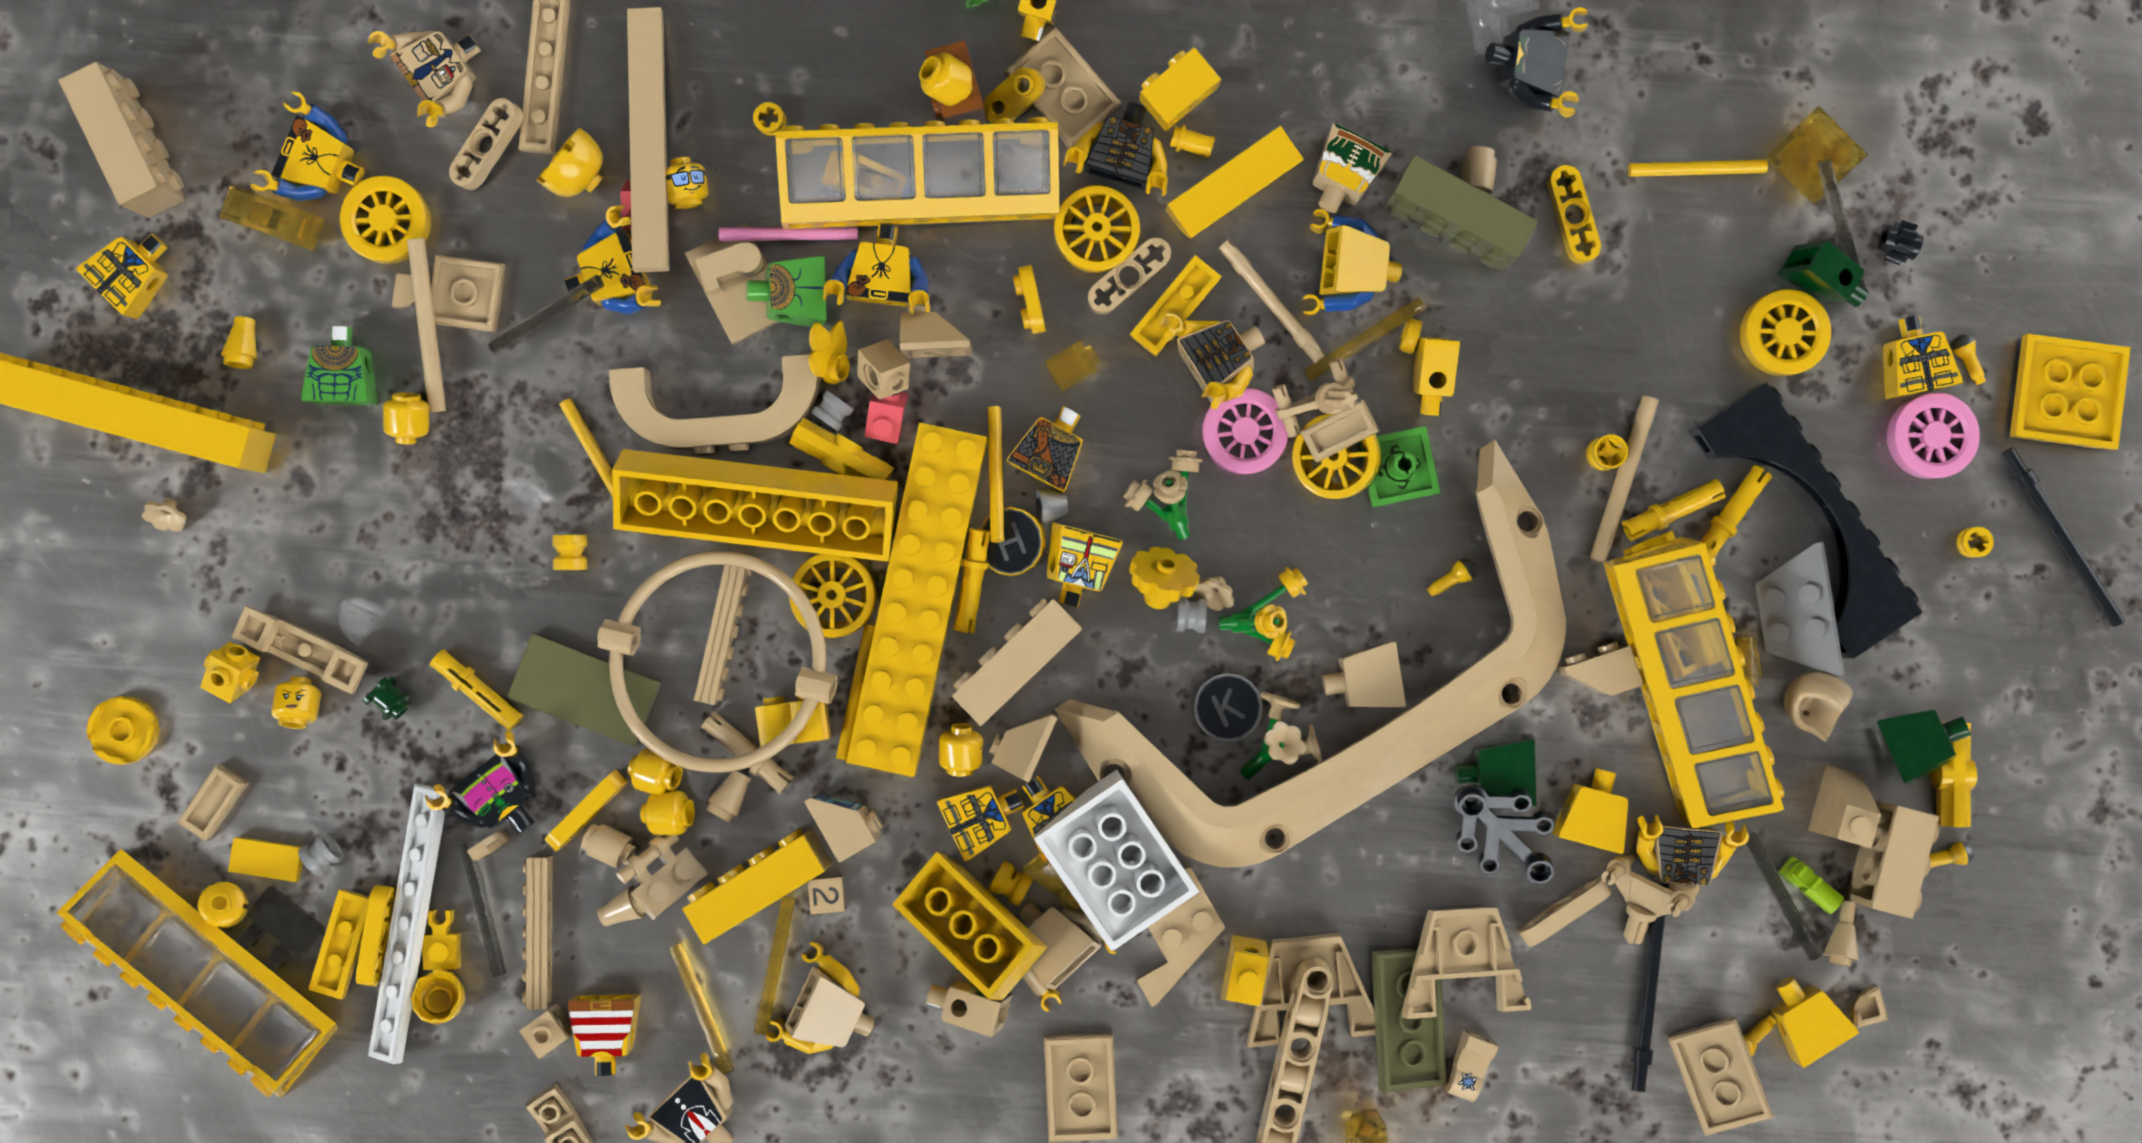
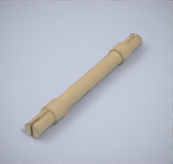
M1229 239L1224 242L1218 249L1222 251L1234 270L1243 276L1293 336L1292 339L1304 350L1314 363L1318 362L1326 353L1322 351L1313 339L1314 337L1306 328L1301 326L1254 270L1252 263L1233 245L1231 240Z

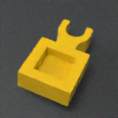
M431 909L428 911V924L432 928V934L424 935L422 945L423 970L459 969L461 967L460 933H450V926L454 921V909L445 911L446 920L444 923L437 920V910Z

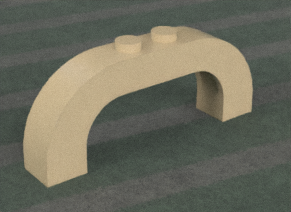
M810 354L781 356L783 386L779 397L768 409L756 414L677 420L663 415L655 405L652 396L651 375L648 369L637 367L609 370L613 401L627 425L637 434L651 442L671 449L694 450V455L715 454V448L728 447L729 452L749 451V445L766 444L789 435L796 429L803 418L807 419L815 406L820 391L821 377H816L809 367L808 357Z

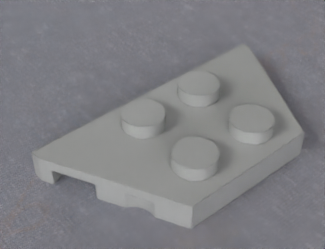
M1824 542L1813 544L1755 584L1765 650L1768 653L1835 676L1844 675L1827 560Z

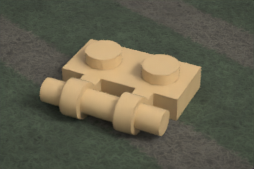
M677 835L656 836L649 842L650 846L638 856L633 855L625 861L626 866L617 872L618 878L624 884L633 877L641 884L631 895L652 920L708 875L687 848L676 856L673 854L670 847L679 841ZM659 858L664 866L651 875L646 867Z

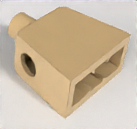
M1396 641L1384 642L1340 657V672L1322 675L1325 696L1344 693L1346 706L1406 707Z

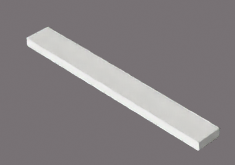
M414 784L368 1052L369 1057L391 1064L403 1062L412 1010L411 996L417 980L445 812L442 809L432 810L427 806L425 795L431 799H437L441 796L434 791L433 786L427 784ZM445 789L446 795L448 797L449 790Z

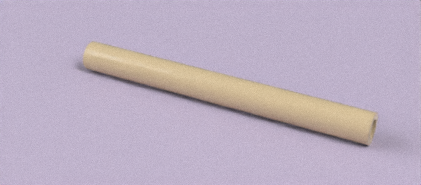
M425 238L408 239L407 245L427 403L429 404V412L446 411Z
M1642 396L1627 441L1628 457L1618 468L1589 557L1591 560L1601 563L1607 561L1659 402L1658 399Z

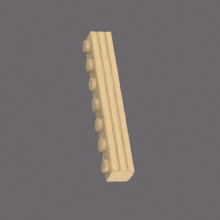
M733 565L724 566L694 701L711 705H718L719 701H723L725 689H722L724 680L727 681L730 668H727L729 659L732 660L734 654L732 642L733 638H737L739 626H736L738 617H742L744 605H741L743 596L746 597L749 584H746L747 576H751L753 570Z
M531 855L523 862V873L526 874V882L523 884V895L526 896V904L523 905V917H526V926L523 927L522 935L523 939H526V947L523 948L522 957L523 960H526V969H523L522 980L526 982V990L523 991L522 1002L526 1004V1010H547L552 1006L553 855Z

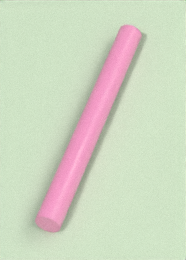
M719 227V241L858 240L857 227L808 229Z

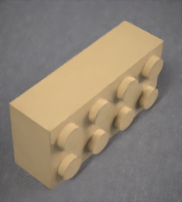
M94 62L58 80L120 206L151 218L186 201L181 191L184 188L183 182L177 172L173 169L171 170L166 160L169 157L168 151L164 144L155 138L151 129L154 127L153 120L148 112L140 107L136 99L139 97V92L131 79L124 78L114 69H108L100 63Z
M1043 598L1029 612L1033 618L1024 627L1017 623L1004 636L1007 643L999 651L994 646L978 660L982 667L975 674L969 670L953 684L957 691L952 697L980 727L1082 630L1054 598L1049 603Z

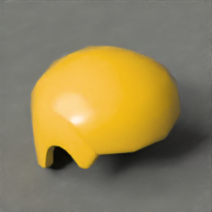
M434 969L431 973L420 977L411 996L412 1010L422 1021L432 1024L446 1023L455 1018L460 1013L466 1000L464 985L459 978L452 972L442 969Z

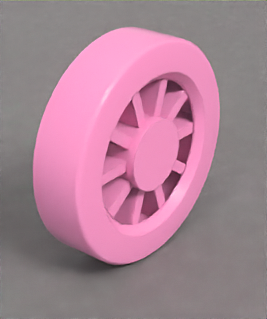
M1246 388L1241 397L1221 402L1217 409L1210 407L1202 424V441L1211 460L1223 470L1238 475L1255 474L1274 464L1282 455L1288 441V434L1283 420L1278 419L1275 409L1278 408L1276 400L1263 391ZM1246 403L1245 416L1241 418L1235 405ZM1252 404L1263 409L1255 419L1250 418ZM1228 409H1230L1236 420L1235 423L1222 417ZM1267 413L1272 424L1259 426L1257 422ZM1219 423L1231 428V431L1218 433ZM1273 430L1272 440L1270 441L1260 436L1259 433ZM1231 437L1233 441L1224 448L1220 439ZM1256 440L1268 446V448L1260 454L1254 441ZM1235 444L1240 445L1239 457L1229 453ZM1249 445L1255 457L1244 458L1246 446Z
M1941 392L1927 393L1905 401L1893 413L1887 428V445L1893 460L1906 473L1921 479L1945 478L1962 471L1973 460L1980 441L1978 421L1970 407L1961 399ZM1930 408H1937L1934 418ZM1947 410L1955 415L1952 419L1943 423ZM1919 413H1920L1922 422H1921L1919 419L1916 418V416H1917ZM1959 422L1962 434L1951 433L1950 428ZM1910 425L1916 429V433H1909ZM1909 439H1915L1916 444L1911 447ZM1951 439H1963L1960 450L1949 443ZM1920 449H1923L1921 456L1919 457L1916 454V452ZM1944 451L1953 458L1946 461ZM1932 454H1933L1935 463L1930 462V459H1931Z

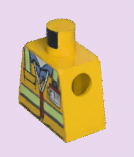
M1052 522L1047 578L1063 583L1058 602L1078 607L1083 588L1100 592L1108 578L1123 541Z

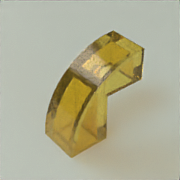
M230 186L219 218L311 251L314 250L324 222V218L234 186Z

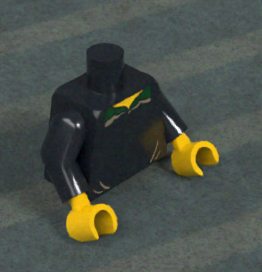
M1575 8L1567 17H1564L1563 14L1536 17L1518 25L1515 32L1504 37L1502 44L1490 43L1485 53L1486 63L1499 66V85L1507 88L1511 96L1523 108L1552 112L1553 109H1558L1559 113L1566 118L1575 114L1574 108L1563 106L1567 101L1579 102L1578 95L1572 91L1562 94L1570 32L1564 30L1565 27H1570L1575 32H1582L1588 27V23L1578 25L1573 22L1575 16L1588 14L1585 8Z

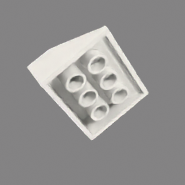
M1115 770L1088 788L1033 837L1111 951L1199 893L1193 880L1118 770Z

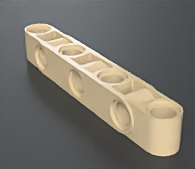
M1318 957L1307 958L1299 966L1294 989L1291 993L1256 1143H1297L1327 1021L1329 1001L1333 988V977L1328 965ZM1314 971L1324 972V977L1320 982L1310 983L1307 981L1310 973ZM1305 1038L1308 1040V1043L1302 1049H1294L1291 1045L1295 1039ZM1281 1105L1292 1106L1288 1114L1279 1115L1275 1113L1276 1109Z

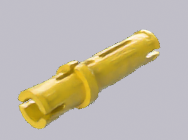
M1753 465L1751 471L1719 516H1714L1710 521L1711 527L1701 542H1705L1706 546L1708 545L1712 549L1714 556L1717 555L1729 537H1734L1737 533V525L1768 481L1772 479V475L1769 472H1766L1765 475L1762 474L1765 470L1764 468Z
M1714 478L1665 503L1650 505L1647 511L1622 521L1623 530L1630 541H1634L1657 529L1660 531L1668 528L1669 523L1704 508L1713 502L1724 499L1726 496L1723 493L1725 492L1720 481Z
M969 528L966 556L961 561V566L964 568L955 624L953 626V630L968 633L969 631V633H975L984 570H988L989 562H986L990 539L989 530Z
M445 649L438 652L431 660L429 666L436 669L452 683L451 687L456 692L461 690L502 724L507 731H511L523 718L524 715L518 712L498 693L475 676L474 669L470 666L467 668L463 666Z

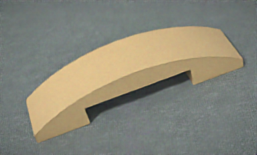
M249 606L244 607L231 638L261 652H269L322 677V681L350 694L355 693L368 665V662L321 636Z

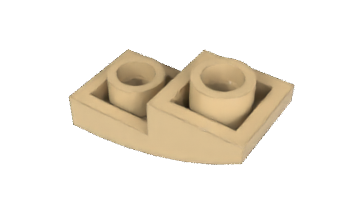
M554 1083L527 1101V1110L546 1133L544 1138L546 1143H593L583 1122L557 1083Z

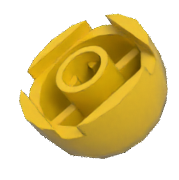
M578 127L576 132L568 138L554 155L549 166L543 169L536 181L554 194L563 197L576 196L584 189L591 193L603 178L598 173L603 164V155L598 143L582 128Z

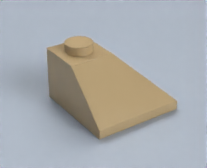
M924 306L914 307V314L910 313V309L909 313H901L900 351L906 359L973 356V347L970 340L938 313H926Z
M1051 712L1007 729L1004 736L997 734L989 753L995 755L992 763L1029 782L1057 721L1058 714Z

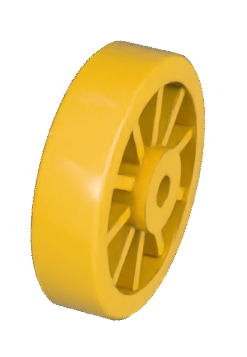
M374 176L359 182L349 191L341 206L340 227L346 242L358 254L377 263L395 264L409 259L408 239L425 238L426 243L431 228V214L426 200L414 187L396 177ZM379 191H387L385 204H383ZM370 194L375 203V207L372 209L362 203ZM398 195L402 198V200L395 205ZM359 207L369 212L368 218L356 219ZM407 208H409L410 214L401 215ZM405 222H410L408 231L402 228ZM371 225L365 232L359 233L357 226ZM399 231L405 234L401 240H398L396 235ZM377 235L375 244L370 243L369 241ZM387 236H388V237H389V240H390V242H391V245L385 246L386 239H387Z
M1104 185L1086 186L1071 193L1061 204L1060 213L1055 218V240L1062 256L1075 268L1088 273L1110 272L1135 251L1140 235L1139 216L1133 203L1122 192ZM1093 204H1103L1100 213H1095ZM1088 206L1090 215L1086 217L1079 210ZM1109 206L1116 211V213L1107 218L1105 216V213ZM1075 216L1084 225H1071V221ZM1121 217L1124 226H1111V223ZM1070 232L1084 233L1072 242ZM1110 233L1124 234L1122 243L1112 237ZM1088 241L1089 246L1084 255L1076 247ZM1106 241L1117 248L1110 255H1107L1104 245ZM1094 245H1099L1102 253L1101 258L1090 257Z
M1780 289L1757 299L1747 309L1740 326V342L1748 360L1762 372L1773 376H1792L1811 369L1824 357L1831 341V323L1825 308L1816 298L1800 290ZM1789 304L1791 306L1786 317L1783 305ZM1800 307L1808 315L1797 321L1795 318ZM1772 309L1774 311L1775 318L1768 314V312H1770ZM1812 319L1815 331L1803 330L1802 325ZM1762 322L1766 323L1770 328H1761ZM1761 335H1767L1769 341L1763 344ZM1810 337L1815 339L1810 347L1801 338ZM1771 345L1775 346L1773 354L1767 350ZM1795 347L1804 355L1797 358ZM1783 350H1785L1787 359L1781 358Z
M1322 414L1313 418L1305 424L1301 431L1334 414ZM1302 434L1297 435L1292 449V463L1299 481L1313 494L1327 499H1344L1359 494L1372 483L1379 470L1381 451L1376 435L1374 434L1361 441L1365 452L1352 453L1350 450L1354 446L1352 445L1322 460V464L1316 469L1312 466L1311 460H1314ZM1352 457H1365L1362 469L1351 462ZM1346 467L1358 474L1350 481L1345 471ZM1326 468H1328L1329 470L1325 481L1319 476V474ZM1336 470H1338L1342 483H1333Z
M817 554L806 560L796 570L792 578L806 596L807 589L818 592V597L809 601L811 604L818 602L822 604L816 614L819 618L824 637L838 638L853 634L862 628L873 614L877 600L875 581L868 568L856 558ZM830 568V581L827 582L820 571ZM836 568L846 570V573L839 582H836ZM852 574L859 584L846 588L844 584ZM814 576L822 584L820 588L809 585ZM861 589V601L849 598L848 592ZM789 597L790 606L795 618L808 630L798 607ZM846 602L859 606L853 615L844 606ZM827 608H830V622L820 619ZM836 608L842 611L847 618L846 620L836 622Z

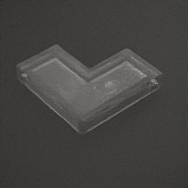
M1466 0L1476 58L1485 56L1490 43L1502 44L1504 37L1509 35L1506 18L1537 13L1539 10L1538 0Z

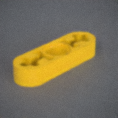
M1562 165L1550 174L1547 180V187L1568 257L1577 264H1586L1599 255L1601 242L1580 172L1573 166ZM1561 174H1563L1565 179L1571 178L1572 183L1568 186L1569 196L1576 193L1578 198H1571L1565 203L1561 202V199L1567 196L1565 187L1558 186L1556 183L1561 178ZM1568 206H1577L1582 210L1583 219L1580 223L1572 224L1566 219L1565 210ZM1584 226L1587 227V231L1581 233L1584 244L1590 243L1592 249L1587 251V256H1585L1583 251L1577 252L1576 246L1580 244V237L1578 233L1571 236L1570 231H1578Z
M617 769L612 771L544 840L556 852L561 850L629 781Z
M375 885L370 893L356 970L357 984L376 987L381 980L396 895L394 887Z

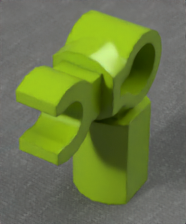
M1790 856L1778 871V874L1783 879L1798 888L1800 892L1826 913L1832 914L1844 900L1841 894L1828 885L1821 877L1815 875L1814 871L1803 861L1798 860L1794 856Z

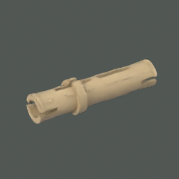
M716 711L701 726V729L709 733L735 756L744 755L758 749ZM771 758L749 767V773L753 776L758 775L778 794H781L784 788L786 789L794 779L792 775L782 769Z

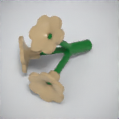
M1262 691L1260 697L1266 699L1271 704L1268 715L1271 719L1264 736L1261 751L1240 769L1243 777L1248 780L1251 779L1272 760L1282 759L1286 764H1293L1298 760V756L1312 754L1318 763L1323 761L1313 724L1309 725L1308 739L1302 741L1299 728L1287 726L1286 723L1281 721L1285 709H1299L1301 704L1288 698Z

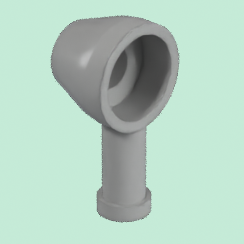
M1042 489L1036 491L1037 517L1045 530L1047 541L1043 554H1049L1052 522L1068 515V500L1064 493Z

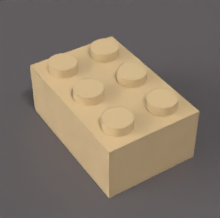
M1874 800L1881 813L1872 848L1859 846L1846 899L1872 909L1913 919L1914 913L1919 910L1922 903V893L1920 890L1923 878L1930 871L1931 860L1929 854L1932 844L1936 842L1939 835V825L1937 824L1939 816Z

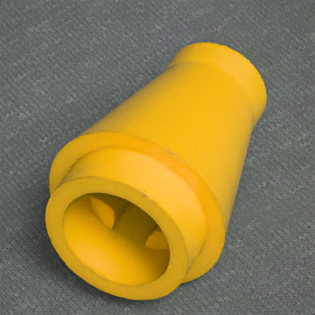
M243 316L234 317L233 326L221 352V355L224 357V365L237 369H252L253 362L257 361L256 320Z

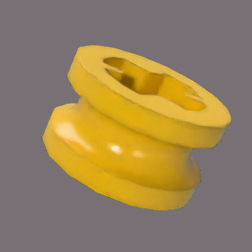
M765 102L755 109L753 121L763 134L774 136L775 131H783V127L786 125V116L777 104ZM770 111H774L773 114L778 118V121L771 122L770 127H765L766 123L763 120L761 121L762 116H768Z
M1969 527L1963 529L1958 534L1956 545L1959 552L1965 557H1983L1992 550L1994 539L1990 531L1984 527ZM1971 535L1981 538V544H1977L1980 547L1979 550L1969 547L1968 541L1973 540L1970 537Z

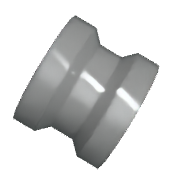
M826 390L822 395L823 401L819 406H814L811 413L839 432L842 428V420L845 416H850L854 409Z
M1186 598L1179 599L1176 631L1184 632L1186 629H1194L1197 633L1205 632L1206 599H1198L1196 602H1189Z
M325 832L316 836L313 844H306L298 850L303 864L316 876L324 874L331 863L337 864L344 859V854L339 844Z

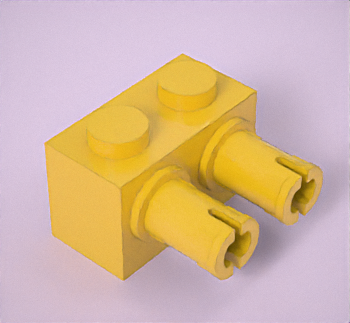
M1195 47L1188 53H1185L1184 50L1177 53L1168 62L1170 67L1160 76L1155 72L1141 85L1143 90L1140 91L1139 100L1165 131L1175 125L1220 86L1221 78Z

